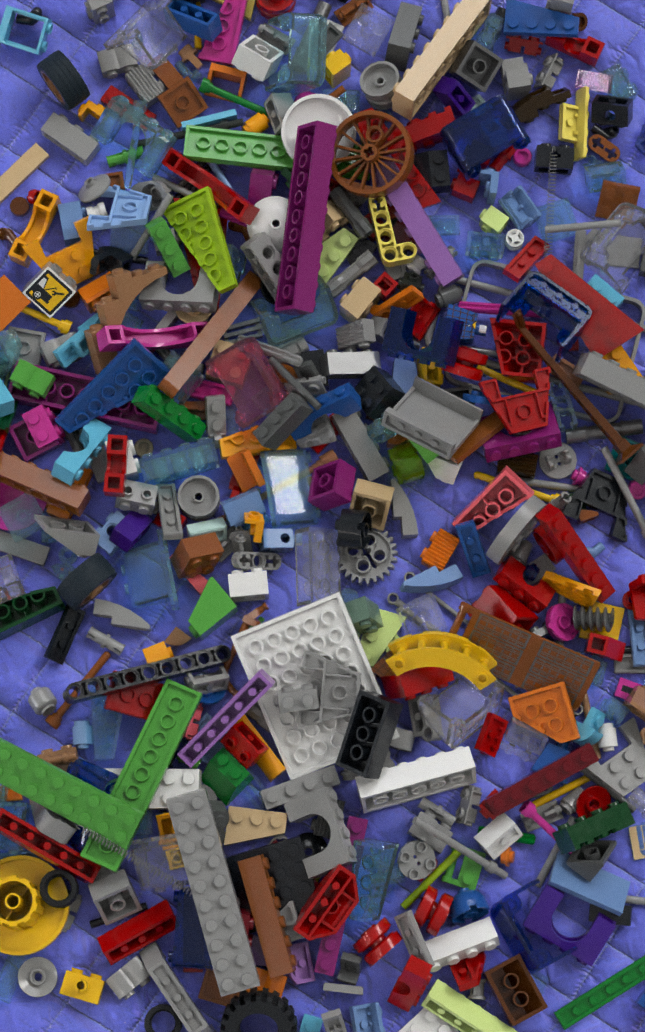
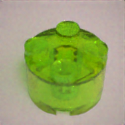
M411 442L387 450L389 459L393 462V466H391L393 476L396 477L399 485L423 479L425 476L421 457L419 458L418 451Z

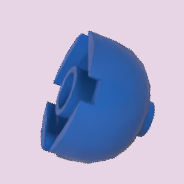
M469 888L458 890V894L454 896L450 906V915L455 924H464V919L472 918V921L478 920L489 913L488 910H490L485 896L481 892L469 890Z

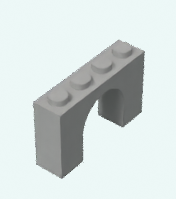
M146 261L145 269L153 263H158L162 266H166L165 261ZM200 267L197 284L189 292L184 294L167 292L165 287L168 274L146 286L139 295L142 309L148 311L216 313L220 292H218L208 278L204 269Z
M321 787L284 804L290 823H300L313 816L320 815L329 824L331 837L327 847L323 851L303 859L309 879H318L325 876L338 864L346 867L357 862L356 849L351 844L350 832L344 824V814L338 806V797L332 787Z

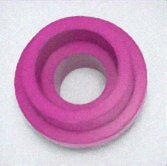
M579 467L578 470L574 469L570 478L573 480V485H580L585 479L587 472L582 467Z

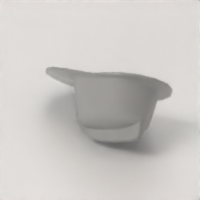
M157 180L140 182L131 188L132 190L152 195L150 211L157 210L166 194L171 191V188H168L165 183Z

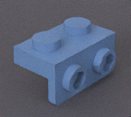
M379 1002L349 1007L353 1032H386L382 1023V1009L379 1006Z

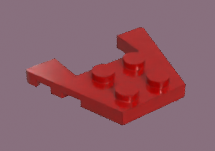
M550 366L532 371L537 390L501 397L496 378L478 383L483 394L510 435L548 426Z

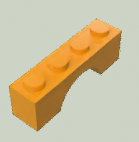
M41 189L33 204V212L26 229L21 236L16 237L8 253L11 261L29 268L32 258L22 249V246L36 239L41 244L58 211V204H62L58 195Z

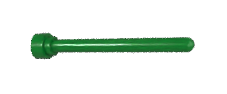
M203 78L198 90L199 92L204 94L211 92L257 113H264L268 117L265 107L218 88L210 82L211 80Z

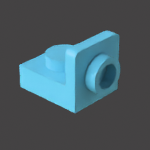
M304 1013L299 1032H320L323 1023L322 1018Z

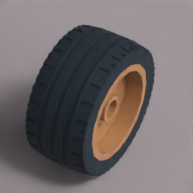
M60 50L53 52L37 65L42 79L61 105L67 110L73 109L90 96V91L81 75Z
M96 553L75 568L61 582L57 592L73 610L77 611L100 594L113 581L117 572L100 553Z

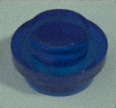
M532 563L526 566L523 572L524 580H535L540 571L537 564Z

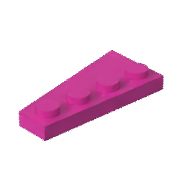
M248 0L224 1L219 14L223 31L213 42L205 40L204 47L197 57L199 60L234 66L231 62L239 45Z

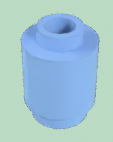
M75 721L72 727L73 746H77V749L80 750L89 749V745H93L90 721Z

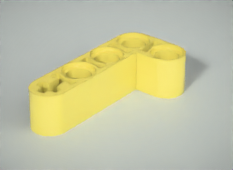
M385 196L369 198L368 209L373 228L375 229L374 234L382 264L386 267H394L413 262L416 258L417 247L411 242L396 244ZM375 200L380 203L379 211H377L376 203H374ZM378 218H384L386 222L384 224H379L376 220ZM386 235L391 240L388 242H383L380 238ZM409 249L413 254L406 256L403 251ZM391 253L395 258L387 260L385 255Z

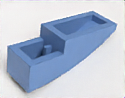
M456 564L440 572L436 566H433L404 581L399 589L401 592L407 593L435 592L459 584L463 575Z

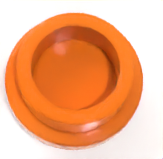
M512 847L506 849L500 857V863L505 864L507 867L510 866V863H514L515 852L512 851Z

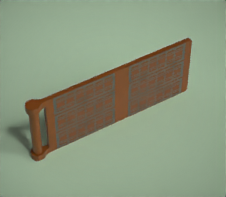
M460 603V610L449 633L457 634L466 613L472 614L462 637L484 648L497 661V666L489 670L495 677L527 691L564 681L573 711L578 710L600 667V662L474 608L469 603Z

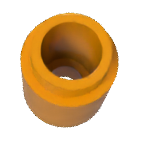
M258 112L245 121L241 129L247 132L262 133L269 128L268 123L270 121L264 113L260 114Z

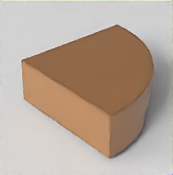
M175 627L164 642L171 646H180L188 643L192 638L178 627Z

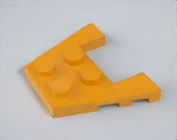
M89 216L73 222L80 241L45 257L37 239L22 246V249L41 269L48 261L52 264L56 263L61 267L62 273L67 277H72L77 284L94 276L89 273L90 263L94 257L92 231H87Z

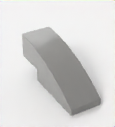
M391 479L390 487L395 488L391 501L392 520H400L402 539L417 538V522L410 501L395 479Z
M95 598L94 616L111 618V625L113 627L151 632V626L131 610L110 601Z

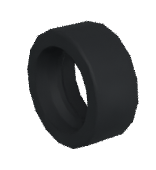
M54 869L48 872L40 883L42 899L48 905L55 908L70 906L76 900L79 893V885L76 878L68 871L62 869ZM63 877L69 881L71 891L66 899L56 901L49 896L48 885L52 879Z
M159 1004L147 1012L144 1019L146 1032H155L152 1028V1019L156 1013L161 1011L169 1012L174 1017L175 1027L172 1032L181 1031L182 1022L170 1005Z

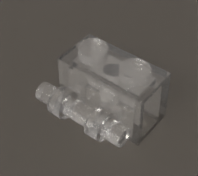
M512 716L504 734V740L508 741L509 744L501 741L499 748L505 750V753L509 755L514 754L521 757L522 761L535 763L537 756L531 753L533 752L540 756L548 736ZM517 745V746H519V747H522V748L525 749V751L522 750V749H519V748H517V747H515V746Z

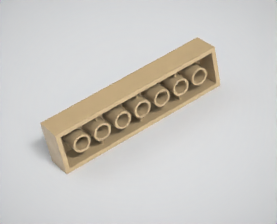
M462 0L460 3L457 2L455 4L453 13L450 16H446L441 29L438 28L433 35L432 41L425 44L423 53L416 56L411 69L408 68L404 72L402 81L395 84L392 90L394 95L391 99L394 112L410 121L413 119L433 92L432 90L441 77L445 76L453 65L466 41L474 37L488 18L492 0Z

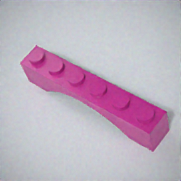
M208 321L190 322L159 329H135L124 325L104 326L96 334L99 352L121 351L133 338L137 339L148 350L188 348L207 325Z

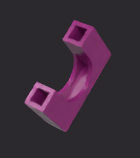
M549 402L548 426L534 429L526 435L517 437L508 436L499 431L485 442L482 448L487 463L562 447L561 433L551 402ZM483 416V417H481L480 422L483 421V420H484L486 417H488V416Z

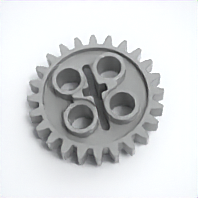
M372 528V531H368L367 537H371L370 539L375 542L372 545H368L364 550L367 554H370L371 561L376 565V568H373L367 556L363 555L362 549H356L358 553L350 555L348 554L349 551L355 548L336 547V551L339 552L335 554L336 559L339 560L336 563L337 566H342L340 568L341 573L346 572V579L351 576L352 583L358 580L361 586L363 581H366L367 586H369L372 580L375 585L378 578L384 581V574L390 576L389 569L395 570L392 563H397L395 556H398V551L394 550L397 546L396 543H392L394 541L393 537L387 538L388 531L383 534L382 530L377 529L376 531L374 528ZM379 554L385 556V558L381 561L375 559V557ZM363 564L369 566L365 571L359 570V567Z

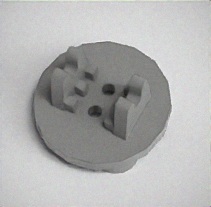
M562 442V447L540 452V468L550 479L566 478L576 468V453L566 443Z
M413 840L407 842L400 849L397 864L404 876L412 880H420L426 878L435 869L436 857L434 850L429 844L424 841Z

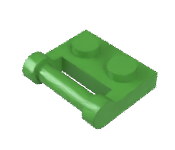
M470 849L485 858L486 853ZM464 855L458 879L452 878L457 863L456 859L446 869L441 881L461 888L475 890L482 866Z

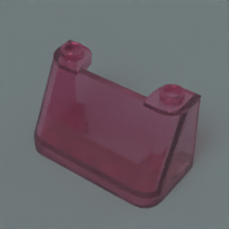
M252 336L238 341L205 362L208 374L216 378L220 377L238 409L235 421L242 429L271 414L288 396L260 344Z

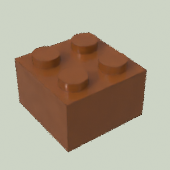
M215 532L180 540L170 561L179 579H189L199 574L207 575L212 573L224 553V549Z

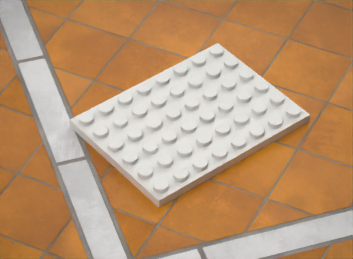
M340 591L230 636L248 680L262 668L275 681L273 686L258 700V704L290 780L336 763L351 717L350 715L298 727L299 711L280 713L277 693L282 687L293 686V688H301L303 684L318 685L319 697L321 699L323 671L302 669L304 650L362 673L360 690L374 691L383 695ZM397 728L395 729L392 740L400 737Z

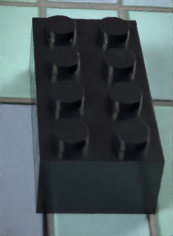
M359 690L335 764L364 778L379 779L404 704L374 691Z

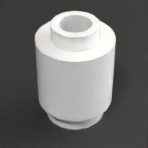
M604 723L598 730V732L603 734V737L598 741V748H603V752L615 751L614 747L618 746L616 728L613 723Z

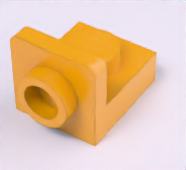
M257 511L244 512V522L250 524L249 535H252L253 542L261 543L264 528L263 514Z

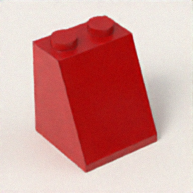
M499 585L485 587L479 599L471 605L527 631L539 618Z

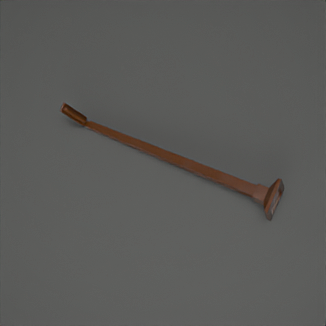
M519 308L512 315L516 327L612 443V448L618 453L615 460L617 466L623 464L644 444L631 445L625 438L620 436L525 328L526 324Z

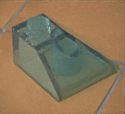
M15 329L0 332L1 380L15 366L23 346Z

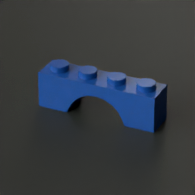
M348 382L315 398L322 405L321 408L315 410L312 407V413L293 431L291 436L296 441L311 434L312 423L321 415L334 413L347 417L362 410L359 394Z

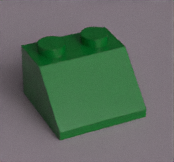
M224 747L209 761L202 774V782L210 787L226 806L254 779Z

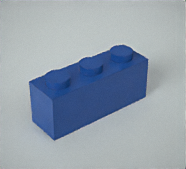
M171 0L164 8L168 25L213 42L223 31L219 14L185 0Z

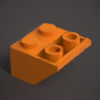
M110 271L77 290L90 314L93 312L97 313L96 302L101 301L102 297L111 296L106 275L111 273Z

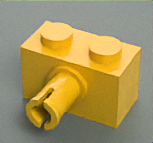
M72 967L71 971L66 970L59 994L99 1005L106 981L102 980L101 975L91 973L90 976L83 975V970Z

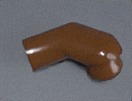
M0 228V240L9 241L13 245L17 237L14 232L9 228Z

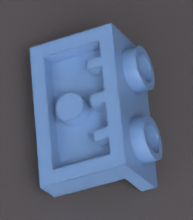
M491 168L480 170L478 181H480L481 186H485L483 197L487 198L486 204L494 205L498 189L499 172Z

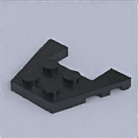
M593 468L572 495L571 502L564 506L562 513L566 518L577 521L583 504L614 518L608 537L625 543L627 542L625 526H627V518H625L627 501L614 476Z

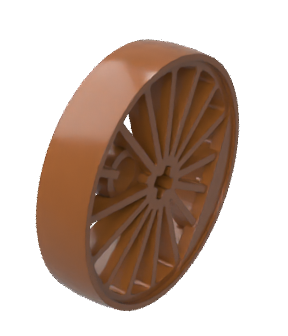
M367 110L349 116L336 128L335 155L332 160L331 170L336 181L345 190L359 197L378 198L392 193L408 178L414 163V145L408 130L398 119L385 112ZM371 119H380L378 126H371ZM364 120L367 122L366 140L357 126V123ZM384 121L393 123L388 131L384 133L382 130ZM352 126L355 127L364 146L346 134ZM396 127H398L402 134L383 145ZM380 132V137L372 140L373 133ZM345 136L361 148V150L341 146L339 142ZM405 140L406 147L386 150L399 141ZM337 149L361 154L336 158ZM374 152V155L368 156V153ZM406 152L404 161L384 156ZM358 160L338 172L337 163ZM381 160L402 164L403 166L399 173H397ZM378 162L395 174V178L388 182ZM360 165L350 180L342 177ZM375 165L385 182L384 186L377 187ZM370 168L373 186L366 185ZM365 169L361 183L354 182Z

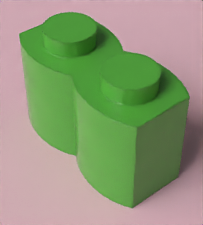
M20 359L9 379L13 383L12 386L22 391L24 388L30 391L29 395L36 399L42 397L45 399L56 378L47 371Z

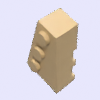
M229 806V822L226 826L224 846L285 834L287 813Z

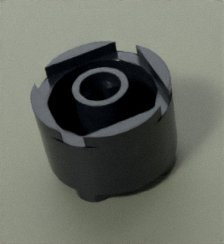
M342 509L340 519L335 521V530L338 531L337 546L355 549H366L368 547L371 537H367L368 531H372V517L368 511Z

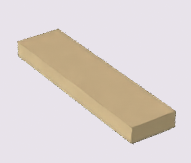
M37 143L0 176V204L50 157Z

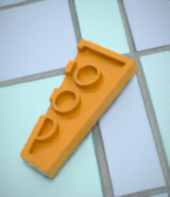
M258 425L251 427L249 430L226 436L218 441L221 460L244 448L250 449L253 456L296 451L297 445L290 435L275 451L262 446L253 434Z

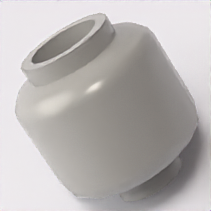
M36 687L30 692L31 695L28 698V703L37 715L47 716L54 712L57 699L48 687Z

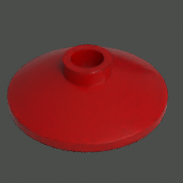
M591 786L585 789L580 794L576 803L578 817L585 815L588 818L592 816L591 812L596 809H608L607 805L611 803L609 792L601 786Z

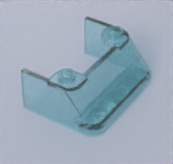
M287 12L269 19L268 24L281 28L283 31H289L288 65L283 66L278 71V83L265 87V91L271 93H291V96H295L320 87L325 80L326 17L320 14Z

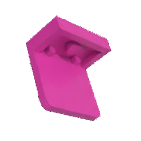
M41 404L22 414L39 449L55 441L65 442L63 438L65 437V432L61 426L59 427L56 424V415L49 407L46 408Z

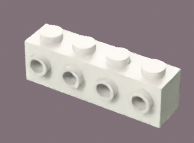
M490 916L425 941L435 964L430 972H437L444 966L455 965L462 959L473 958L480 952L491 951L500 945Z

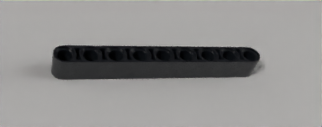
M218 645L81 680L68 685L63 691V699L69 704H75L157 683L167 678L172 679L184 676L188 672L195 673L211 669L227 662L231 657V651L225 645ZM217 652H221L224 655V659H219ZM198 657H204L206 664H202ZM180 661H185L188 669L183 668L180 665ZM162 666H167L170 673H165L162 670ZM144 670L149 671L152 677H145ZM125 675H130L133 678V683L127 682ZM112 680L115 684V687H109L106 681ZM88 685L95 686L96 692H90ZM69 690H75L77 697L70 696Z

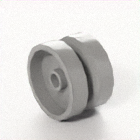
M378 61L372 63L364 69L360 76L361 89L365 94L367 102L373 108L378 110L392 108L393 102H391V99L394 95L392 90L397 82L402 81L400 73L395 65L390 62Z
M203 475L191 476L185 479L179 487L177 493L178 503L186 517L194 521H205L216 514L220 506V493L216 483L209 477ZM200 496L202 499L197 500L196 497Z

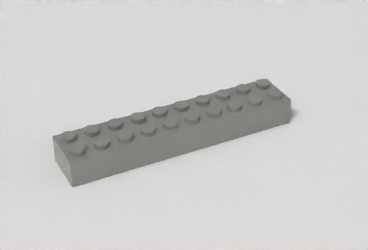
M206 787L167 798V807L220 995L222 997L260 986V978Z

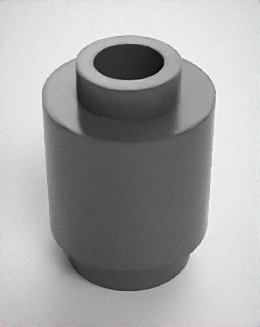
M452 284L437 291L434 299L440 309L443 307L448 308L449 304L454 305L462 301L463 291L460 286Z

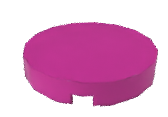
M558 603L549 608L545 621L548 633L552 638L559 642H566L575 638L579 630L574 628L573 607L567 603Z

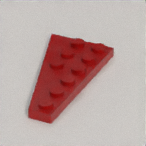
M552 254L535 264L590 352L596 351L605 356L645 330Z

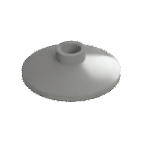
M100 174L88 178L78 193L79 200L83 203H88L99 198L108 189L111 183L110 177L107 174Z
M33 957L26 960L18 972L20 988L24 993L32 997H43L49 994L55 988L58 979L56 967L50 960L44 957ZM37 973H40L42 975V979L40 981H37L35 979V975Z

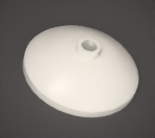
M270 196L261 199L255 204L260 211L251 225L247 224V231L250 238L257 233L265 232L272 239V244L276 250L281 253L288 199L280 196ZM274 220L279 221L278 227L272 225Z

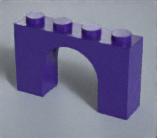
M547 881L524 919L523 925L525 930L534 935L537 933L542 936L543 941L550 945H557L564 954H572L577 957L576 960L585 966L587 964L592 966L615 929L616 921L599 912L583 935L578 937L562 935L554 927L552 915L565 892L548 885Z

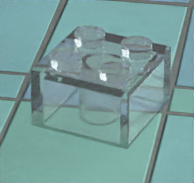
M361 3L342 39L374 57L394 21L366 4Z

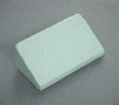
M223 517L186 526L188 538L215 532L220 542L227 540V525Z

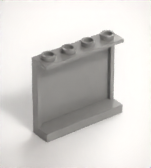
M416 376L413 386L393 408L388 407L385 410L381 425L449 460L479 425L483 409Z

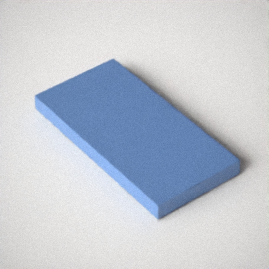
M559 850L555 857L548 885L621 916L630 881L601 869L589 882L567 866L566 862L570 855H561Z

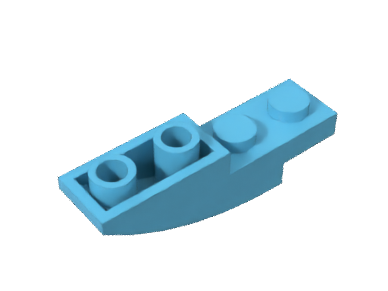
M98 313L77 328V333L53 351L61 367L66 368L77 358H84L90 353L84 331L90 329L89 326L100 323Z

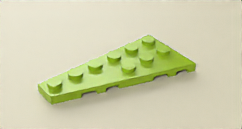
M206 186L169 204L163 215H165L170 225L178 233L177 235L190 253L196 258L200 267L204 269L218 292L223 294L238 287L211 188Z

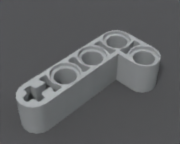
M29 799L36 828L59 843L67 844L78 829L76 824Z

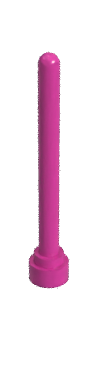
M530 800L526 801L520 807L519 812L524 817L532 818L555 840L552 833L556 832V830L537 813L536 806Z

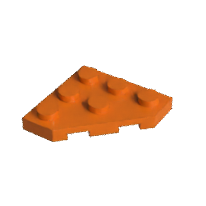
M564 681L508 698L513 717L555 741L563 744L581 738Z

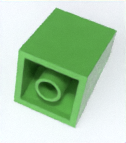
M213 576L209 578L188 620L190 625L188 627L189 631L196 639L199 637L201 640H204L238 612L237 605Z

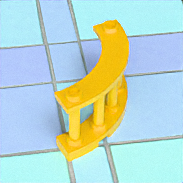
M423 631V633L405 635L388 644L389 649L394 655L385 661L396 676L416 668L440 667L463 675L475 684L479 690L496 681V678L489 670L497 666V661L484 648L457 634L441 631Z

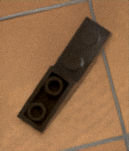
M546 86L539 88L517 101L503 115L499 122L507 130L517 127V124L522 122L530 123L534 121V118L539 117L537 109L545 110L551 104L566 102L568 98L572 97L571 92L566 87L552 92Z

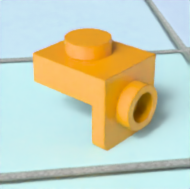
M88 100L86 104L83 103L78 109V117L83 122L90 114L104 124L108 119L107 109L99 103L96 105Z

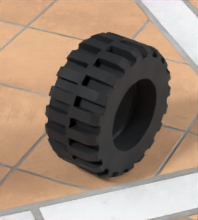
M257 987L251 988V991L248 993L246 990L241 991L239 997L234 996L230 1004H227L222 1016L220 1032H241V1021L252 1014H264L272 1018L278 1026V1032H297V1016L294 1015L295 1010L292 1005H288L289 1000L285 996L281 999L279 997L280 993L275 990L273 993L268 992L269 988L263 987L262 991H257Z

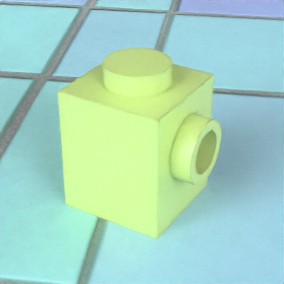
M492 205L488 210L485 208L479 215V226H481L482 231L487 234L491 233L495 237L500 235L509 221L508 216Z

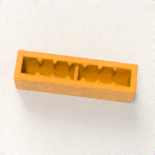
M244 714L235 724L243 721L269 748L256 764L268 780L272 782L284 773L286 768Z

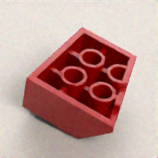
M490 318L502 376L523 383L535 384L532 371L543 368L541 357L522 336L514 320ZM525 321V328L545 349L547 323Z

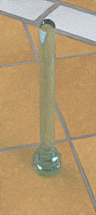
M134 100L132 105L135 116L124 181L126 189L131 188L142 115L147 111L148 106L147 102L141 100Z

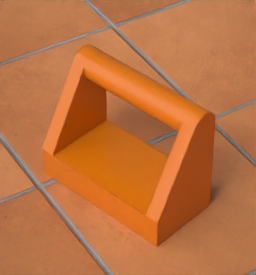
M211 62L207 79L212 82L213 77L240 83L238 96L242 98L248 78L247 72ZM211 92L204 94L206 96L232 102Z

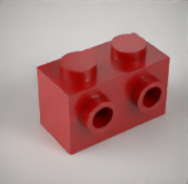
M243 721L232 726L220 741L225 746V749L246 769L255 765L269 749Z

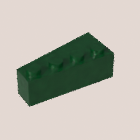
M52 586L30 591V593L16 594L12 595V597L0 598V641L65 610L66 606L57 592V588Z
M618 800L607 805L608 809L606 810L599 808L592 811V816L588 818L583 815L574 819L575 823L569 825L567 822L558 826V831L552 834L561 855L576 851L594 841L609 836L611 833L635 824L626 801L619 803Z

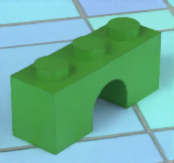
M159 216L144 225L152 241L160 251L162 260L165 261L171 276L175 278L191 269L163 217Z

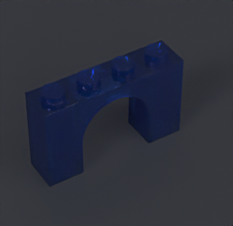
M391 306L381 351L388 352V356L399 359V355L404 356L403 360L414 362L415 359H420L419 363L430 365L431 362H434L435 367L446 369V366L454 367L464 321L438 316L431 343L424 349L418 350L412 339L417 312Z

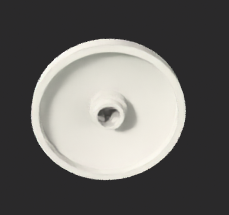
M311 94L300 98L290 106L282 121L281 139L286 152L294 159L298 126L318 120L338 127L352 113L340 100L326 94ZM352 126L346 134L356 140V129ZM343 136L339 145L353 148L354 143ZM337 149L336 158L347 157L350 152Z

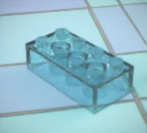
M208 437L200 438L193 444L189 442L182 443L176 449H162L160 453L155 455L153 453L144 454L141 456V459H138L146 484L151 485L165 484L220 468L213 438L208 439Z

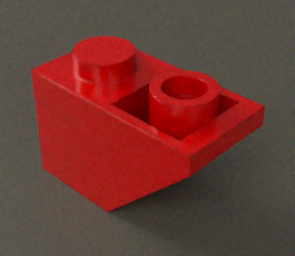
M590 632L587 636L584 653L622 662L626 643Z

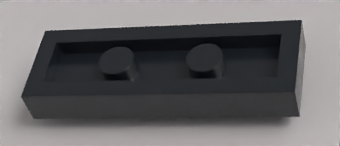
M68 604L66 605L43 657L63 665L84 618L85 611L81 609L75 611Z

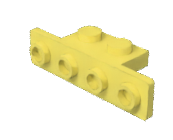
M584 86L576 91L575 105L564 102L559 105L558 140L574 144L573 161L576 162L586 158L588 152V103L590 99L588 86Z

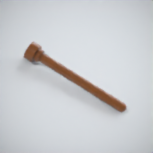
M108 651L104 652L82 680L95 677L108 661L111 654ZM73 690L70 696L77 697V692ZM64 702L57 712H53L52 715L49 714L45 721L57 730L61 725L62 716L72 704Z

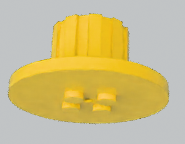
M16 855L0 860L1 953L13 956L37 953L51 945L66 925L70 906L65 908L52 907L40 895L42 878L48 872L54 870V868L39 858ZM62 877L52 879L48 885V894L56 901L66 899L69 895Z

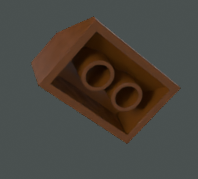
M520 954L482 972L510 1026L513 1027L548 1008Z

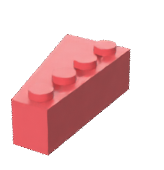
M506 465L454 518L452 524L455 526L456 524L474 519L478 530L510 509L528 500L534 495L535 491Z

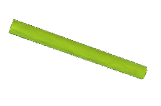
M454 850L401 903V906L406 910L427 889L428 885H431L461 853Z

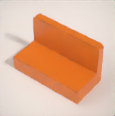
M244 448L226 458L242 492L255 486L261 487L266 484L250 449Z

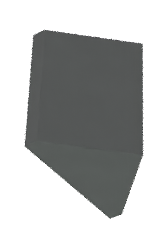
M597 840L572 852L566 862L567 866L591 882L606 863L617 842L615 840Z

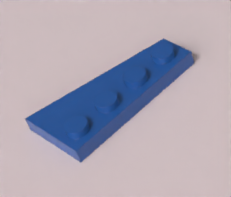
M507 0L503 33L504 35L578 38L580 19L573 15L528 3Z

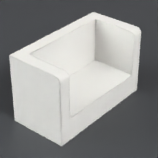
M503 813L475 835L474 839L495 860L516 842L523 833L516 823Z

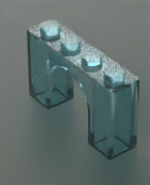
M122 95L114 96L110 99L90 134L106 145L113 142L125 122L137 125L144 133L146 146L134 168L146 177L151 178L154 174L158 173L162 166V160L178 139L173 136L172 131L161 127L156 119L145 115L141 108L130 104L126 97Z

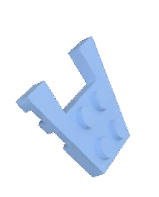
M115 184L113 187L109 186L100 197L114 198L110 215L89 214L87 231L146 225L152 204V195L132 189L128 192L120 189V186Z

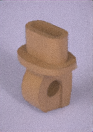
M187 44L179 51L178 54L181 56L183 63L190 61L198 71L204 66L195 56L198 50L192 48L190 44Z

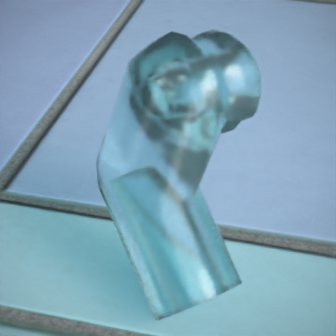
M178 61L175 64V68L184 77L189 76L192 82H197L202 77L197 69L191 72L182 61Z

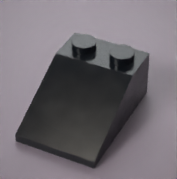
M447 149L414 154V165L435 193L450 192L451 182Z

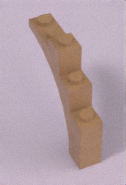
M153 263L148 265L147 269H136L131 272L123 268H116L112 270V273L106 275L111 296L102 297L101 301L95 303L100 323L89 326L90 329L84 331L95 374L98 375L117 356L118 352H99L96 334L104 326L121 325L125 313L135 297L154 280L168 274L166 266Z

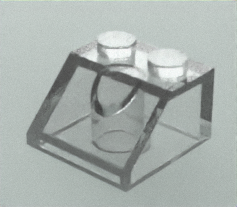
M433 592L418 597L395 609L406 635L423 633V631L444 632L448 628Z

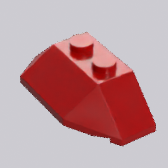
M341 864L336 865L324 876L302 907L293 930L309 941L336 934L359 902L356 875Z

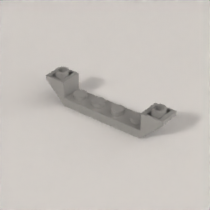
M156 941L140 951V957L148 973L187 1031L216 1032L212 1024L209 1025L165 960L166 956Z

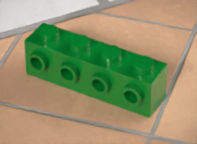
M156 385L139 386L131 401L132 404L185 442H199L207 427L199 416L188 412L185 406L177 404L174 398L171 399L162 393Z

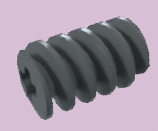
M576 605L574 606L573 624L575 630H579L582 626L584 631L588 627L591 631H595L596 627L599 632H602L604 627L606 632L611 631L614 624V608L608 613L607 607H605L603 613H601L599 607L593 612L592 607L589 606L588 611L585 612L584 606H581L580 611H577Z

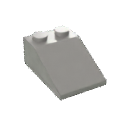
M34 514L33 518L44 532L70 549L77 556L87 558L96 553L100 534L88 521Z

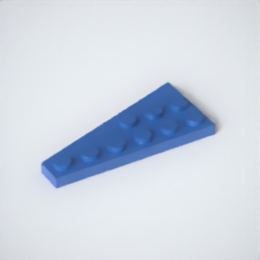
M133 338L55 418V422L68 433H71L90 423L92 419L107 414V411L131 401L139 386L150 384L158 386L171 369L137 339Z

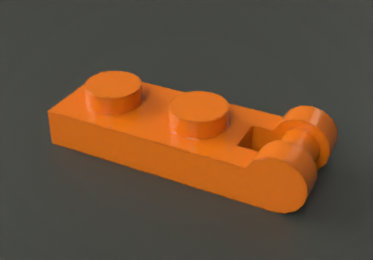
M410 285L382 304L373 305L370 313L373 316L391 320L423 300V293L413 285Z

